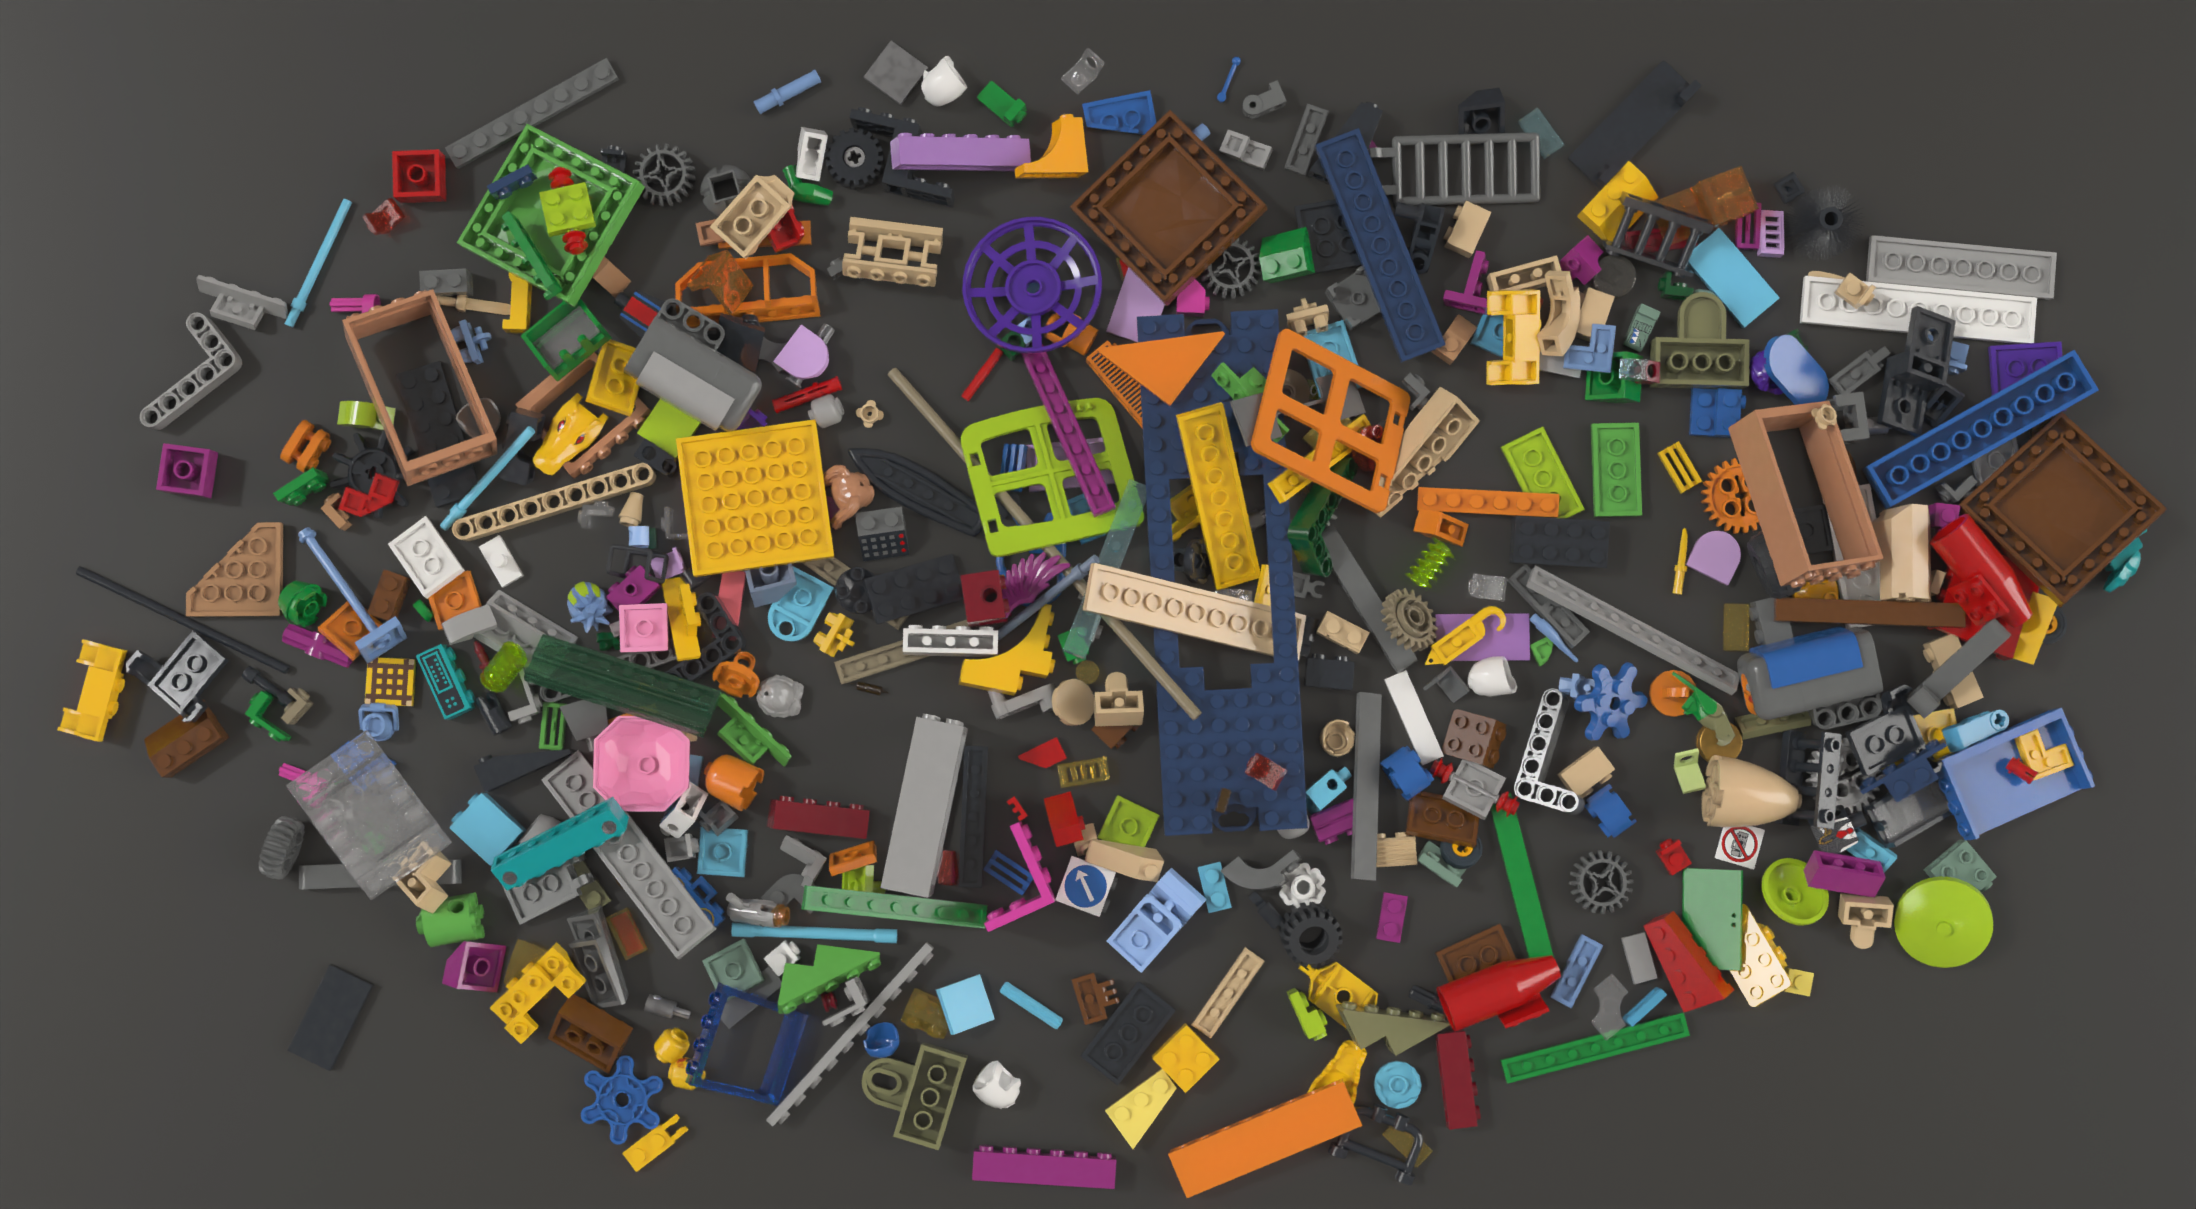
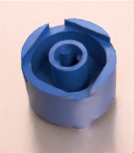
M1402 746L1380 762V765L1383 766V771L1394 787L1403 791L1402 797L1409 801L1431 785L1430 782L1434 778L1427 769L1418 764L1421 762V759L1414 750L1411 751L1408 746Z
M1607 784L1586 799L1587 804L1585 808L1593 818L1598 816L1601 820L1598 826L1607 837L1612 835L1615 838L1637 821L1634 817L1629 819L1632 813L1614 791L1609 792L1612 787L1610 784Z

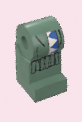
M1641 303L1635 311L1623 345L1641 352L1661 312Z

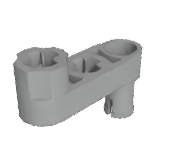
M1053 683L1010 700L1005 699L1002 693L988 691L993 704L991 708L996 720L1013 715L1037 704L1040 705L1043 713L1053 711L1052 695L1055 686Z

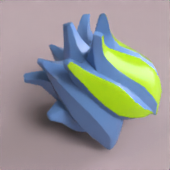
M582 581L577 583L568 594L567 606L572 616L570 621L572 623H583L586 633H588L592 625L596 631L599 629V623L609 625L604 616L612 613L613 609L607 603L608 599L606 598L605 591L591 582Z

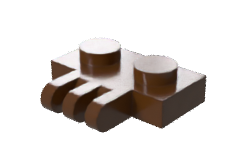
M1094 972L1071 979L1085 1025L1107 1019L1105 1006L1120 1002L1119 997L1109 999V995L1117 993L1116 988L1106 990V986L1115 984L1113 979L1097 983Z

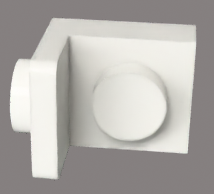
M785 940L768 954L764 960L779 977L784 972L785 963L795 964L801 958L798 955L801 951L793 941L788 943Z

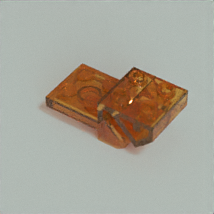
M1742 166L1699 181L1693 187L1654 201L1710 220L1714 225L1712 231L1727 225L1729 221L1741 219L1759 209ZM1659 218V220H1656L1662 238H1664L1669 224L1667 223L1668 220ZM1681 225V228L1677 229L1671 245L1688 239L1691 233L1690 227Z

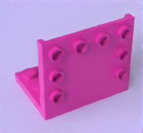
M1021 821L1011 825L1010 828L1040 895L1028 901H1025L1024 897L1014 901L1009 906L1010 909L1006 911L1001 907L990 912L987 916L988 919L984 923L988 932L1055 902L1056 899L1049 884L1052 880L1047 867L1042 868L1039 862L1042 858L1037 845L1032 846L1030 838L1033 835L1028 824L1023 825Z

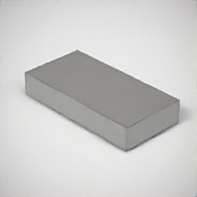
M1645 932L1622 937L1621 941L1633 984L1656 979L1657 974Z

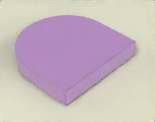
M800 325L773 362L793 377L804 380L818 377L824 372L829 363V352L827 345L820 337L803 325Z
M1708 532L1696 541L1685 566L1727 586L1740 562V547L1737 541L1726 532Z

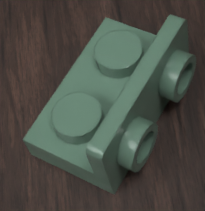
M1427 841L1417 856L1419 863L1453 887H1458L1462 879L1460 877L1466 869H1457L1448 865L1441 856L1440 848L1432 842Z

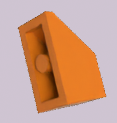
M1419 509L1413 531L1429 538L1463 547L1469 524L1442 512Z

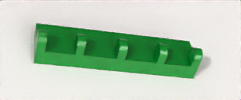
M510 211L502 215L505 223L501 225V228L504 232L511 231L515 238L511 241L514 248L521 247L526 255L522 262L525 266L532 265L537 273L533 280L536 284L543 283L548 290L543 296L546 300H550L563 291L519 218Z

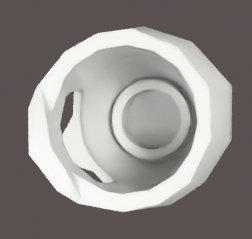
M945 56L930 72L924 70L921 88L925 100L938 107L957 99L967 89V86L954 68L951 58Z
M1503 656L1482 659L1475 663L1469 672V688L1478 695L1491 697L1512 694L1517 690L1515 679L1512 677L1508 662Z
M992 1061L981 1070L972 1087L976 1096L986 1105L1002 1109L1015 1104V1100L1020 1093L1021 1081L1019 1078L1013 1077L1000 1062Z

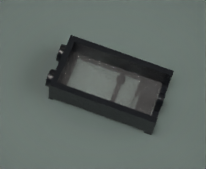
M1939 779L1896 803L1891 793L1888 792L1875 801L1863 806L1885 849L1897 847L1952 815L1948 808V800L1945 793L1939 787Z

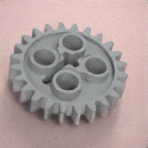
M1847 738L1841 740L1838 776L1859 767ZM1818 749L1819 752L1811 753L1815 760H1808L1807 763H1819L1820 749ZM1847 755L1851 758L1850 766L1846 762ZM1860 770L1838 780V787L1841 792L1839 796L1837 795L1836 806L1843 805L1847 814L1853 813V810L1855 812L1861 811V806L1869 804L1868 800L1875 799L1872 792L1879 791L1880 789L1876 787L1863 795L1856 785V778L1858 777L1860 782L1872 775L1876 778L1875 774L1881 772V770L1869 776H1863ZM1807 772L1811 774V778L1806 779V782H1811L1813 784L1812 787H1817L1818 773Z

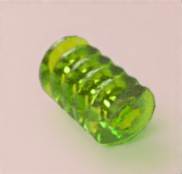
M1432 537L1435 544H1427L1430 552L1422 550L1421 555L1424 559L1416 558L1415 561L1419 567L1411 565L1410 570L1413 574L1405 573L1408 579L1421 588L1427 587L1431 589L1432 585L1429 583V580H1438L1434 573L1442 574L1443 570L1440 565H1449L1445 558H1454L1451 550L1435 537Z
M504 642L502 648L498 650L493 660L489 662L484 672L480 674V681L483 686L493 692L505 691L527 663L526 652L514 642Z

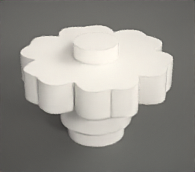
M1301 863L1293 872L1284 873L1289 882L1281 886L1283 888L1279 891V896L1286 905L1293 904L1296 908H1299L1300 903L1303 902L1307 906L1309 902L1319 904L1322 901L1326 891L1321 885L1325 882V878L1321 875L1319 869H1310L1309 864Z

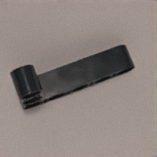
M705 592L697 599V607L717 640L700 650V658L684 660L647 683L642 689V696L646 702L661 703L714 670L719 663L730 660L745 649V637L718 595ZM708 597H712L714 600V606L710 610H707L704 605ZM720 617H724L727 621L726 627L722 630L716 625ZM735 636L739 641V645L733 650L729 647V640ZM713 649H716L719 653V658L715 662H712L709 658V653ZM694 661L699 665V671L696 674H692L689 670L690 664ZM673 674L679 677V684L676 687L670 684V677ZM654 686L660 691L657 699H653L650 696V690Z

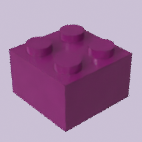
M163 443L156 490L165 493L212 498L218 452L204 448Z

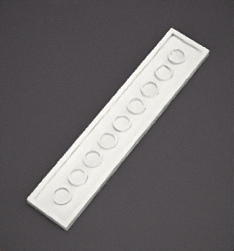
M1814 276L1803 277L1800 323L1908 333L1911 310L1913 307L1919 306L1956 320L1953 338L2015 344L2034 343L2037 298L1862 281L1868 286L1873 284L1876 287L1872 292L1875 296L1867 306L1862 305L1855 309L1834 293L1844 279Z

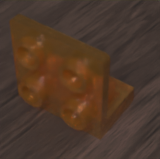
M728 250L709 255L687 283L691 291L710 288L729 314H733L753 288V283Z

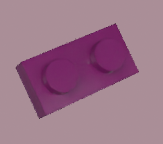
M1383 893L1376 939L1400 943L1408 896Z

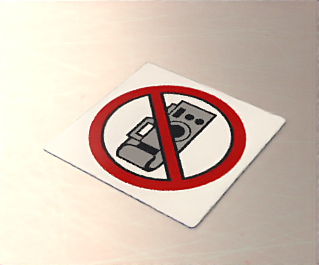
M1753 826L1723 827L1715 858L1754 869L1765 830Z

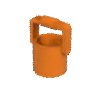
M1053 313L1046 326L1060 319V315ZM1069 323L1062 338L1052 332L1045 333L1044 337L1056 343L1072 334L1077 328ZM1088 324L1075 339L1061 347L1067 346L1085 356L1099 330Z

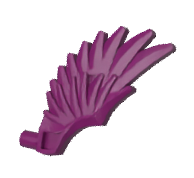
M1045 552L1041 553L1037 558H1035V554H1030L1027 561L1025 558H1021L1018 566L1017 564H1012V572L1011 570L1006 571V589H1002L1003 599L1008 598L1010 612L1006 613V618L1020 604L1033 603L1040 592L1050 586L1047 582L1070 568L1071 564L1062 563L1055 565L1061 559L1060 555L1044 561L1047 555Z

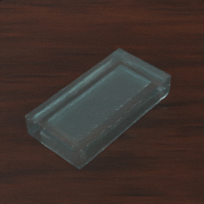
M1538 107L1518 121V124L1525 133L1539 134L1540 154L1544 160L1564 146V143Z

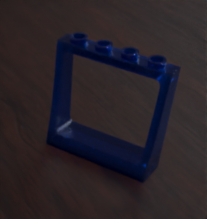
M718 982L716 991H712L708 999V1003L711 1005L709 1012L701 1019L703 1030L701 1036L697 1037L694 1041L693 1050L695 1054L693 1060L687 1062L686 1073L688 1076L685 1082L690 1086L778 1106L808 1015L798 1009L789 1014H784L760 1089L754 1090L703 1079L702 1073L729 996H735L778 1012V1002Z

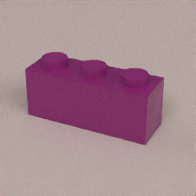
M1816 850L1813 851L1803 870L1808 887L1874 898L1886 878L1880 861Z

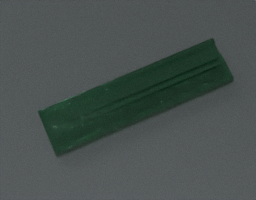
M542 634L532 655V660L528 668L526 667L524 680L702 738L721 697L720 690Z

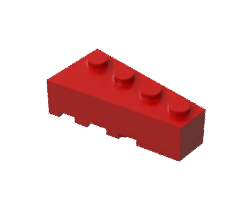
M1674 911L1655 917L1644 925L1645 931L1683 1012L1725 999L1734 991L1730 983L1727 984L1722 978V973L1717 966H1713L1705 956L1707 953L1704 949L1699 947L1692 939L1693 935Z

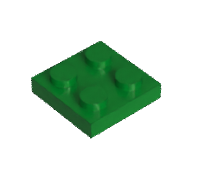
M311 468L273 494L279 502L297 506L306 501L307 495L312 492L318 493L326 487V483L331 480L326 472Z

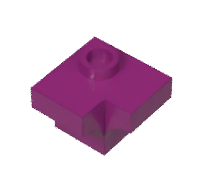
M1587 235L1559 261L1561 271H1570L1572 281L1577 277L1585 285L1602 270L1599 266L1598 258L1603 251Z

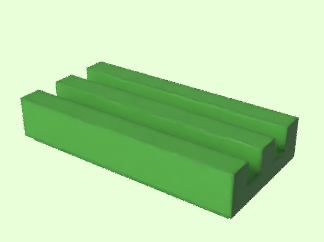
M543 702L539 749L564 750L566 720L562 712L558 745H555L558 708L567 704ZM549 707H553L550 743L546 745Z

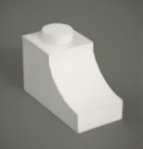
M801 127L797 148L796 177L815 181L820 180L828 137L825 131Z

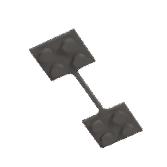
M1333 374L1316 378L1321 398L1304 403V405L1309 407L1323 404L1326 407ZM1349 381L1340 420L1366 413L1357 386L1352 381ZM1263 393L1230 401L1246 447L1251 446V439ZM1279 411L1276 413L1271 440L1282 437L1277 417L1283 413Z

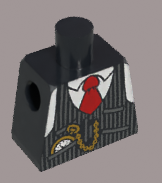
M1843 805L1836 806L1834 829L1813 827L1814 820H1808L1821 851L1839 854L1858 843L1859 840L1854 829L1867 824L1862 811L1848 816Z

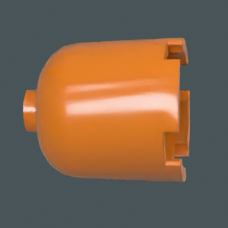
M721 755L713 763L709 762L704 770L706 775L705 787L708 793L739 811L746 810L757 795V792L753 790L757 782L762 783L764 770L734 756Z

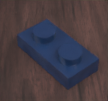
M527 164L487 185V188L496 200L506 199L512 195L513 191L532 185L533 181L538 179V177Z

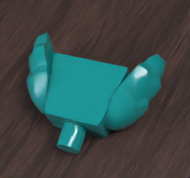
M2139 537L2105 567L2106 571H2111L2103 586V590L2110 593L2116 588L2123 586L2129 577L2137 572L2141 561L2139 550L2143 547Z

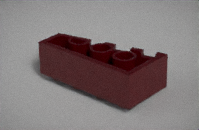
M780 796V800L770 799L767 827L866 839L870 811L863 810L864 805L850 804L849 808L840 807V802L827 801L826 805H819L817 800L803 798L802 803L794 802V797Z

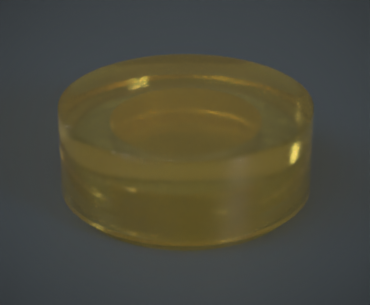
M1083 661L1076 668V676L1078 680L1083 681L1085 684L1094 683L1098 679L1099 668L1092 661Z

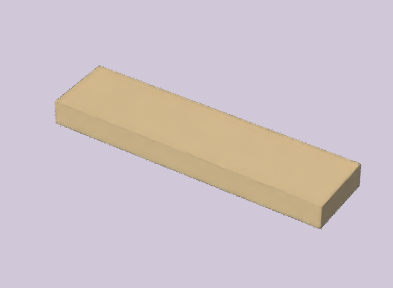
M1245 947L1191 1025L1209 1038H1212L1265 961Z

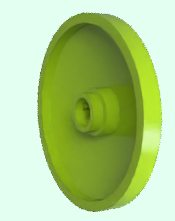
M1940 876L1922 880L1911 886L1902 895L1895 909L1894 926L1900 944L1909 955L1924 964L1948 968L1966 964L1985 950L1993 933V916L1988 901L1977 888L1961 879Z

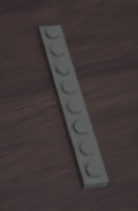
M605 58L448 145L445 149L455 167L460 169L519 136L526 124L535 127L613 84L619 78L608 59Z

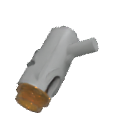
M729 893L726 897V900L729 902L727 914L733 922L772 928L786 926L789 922L790 909L785 907L784 904H777L770 900L740 899L734 893Z

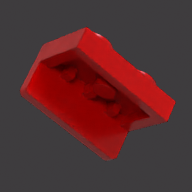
M793 205L767 235L775 253L799 244L804 237V227L800 221H797Z

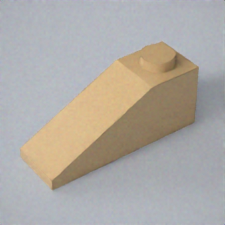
M1097 839L1090 840L1085 861L1135 879L1158 882L1164 860L1157 849Z

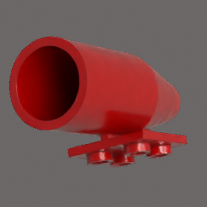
M1964 514L1954 519L1931 538L1929 542L1960 580V583L1950 586L1947 590L1976 626L2000 617L2015 628L2025 623L2033 615L2013 568L1969 514Z
M1552 955L1508 960L1438 986L1437 993L1446 1018L1454 1032L1494 1016L1499 1018L1505 1028L1515 1027L1531 1018H1538L1550 1011L1541 998L1540 992L1561 978V973Z

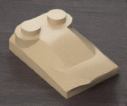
M756 174L710 228L743 258L747 259L749 255L756 252L758 245L792 207L794 192L775 175L758 176Z

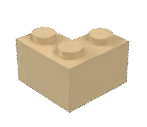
M423 841L391 878L416 906L433 914L448 897L436 881L452 863L440 850Z

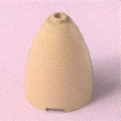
M1717 755L1711 757L1705 773L1706 776H1709L1706 780V789L1702 791L1703 821L1708 822L1707 826L1748 827L1782 819L1801 807L1802 795L1798 794V790L1777 774L1743 760Z

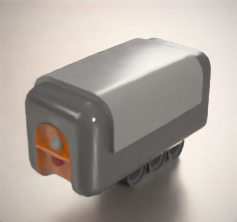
M668 299L664 302L624 368V373L637 380L636 385L714 431L717 428L725 432L735 431L741 425L762 388V381L756 374L717 352L725 336L723 327L677 299ZM670 304H676L680 312L676 316H670L666 312V307ZM690 316H695L700 320V325L697 328L692 329L687 325L686 321ZM711 328H715L720 332V338L716 341L710 340L707 336V331Z

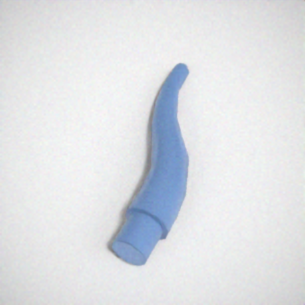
M1536 613L1533 614L1529 620L1536 628L1574 662H1578V658L1567 648L1556 630L1545 619L1540 618Z

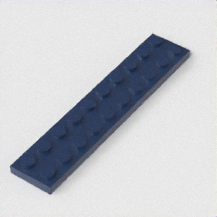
M1359 128L1316 144V152L1400 362H1405L1445 346L1446 344Z

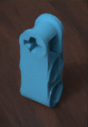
M2003 710L1985 711L1966 718L1958 724L1948 726L1941 731L1950 753L1957 752L2005 730L2009 725V717Z

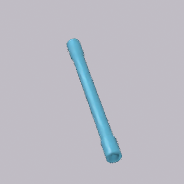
M733 922L731 934L732 937L806 938L897 944L898 930L778 926V928Z

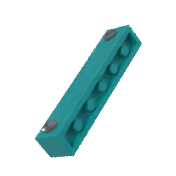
M611 797L494 857L491 872L507 891L514 887L518 888L524 885L527 880L533 877H540L547 870L553 867H560L573 857H580L586 850L592 847H599L612 837L621 836L627 829L629 817L614 797Z

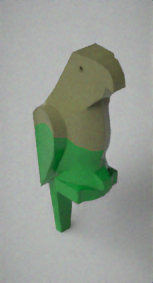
M1673 672V676L1694 691L1681 707L1684 710L1683 713L1686 715L1693 714L1703 726L1715 730L1718 739L1717 745L1726 746L1730 744L1736 735L1723 706Z

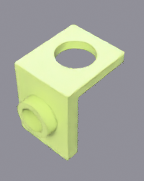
M1698 748L1675 754L1674 770L1683 794L1706 789V784L1698 765ZM1686 756H1692L1690 759L1681 760Z

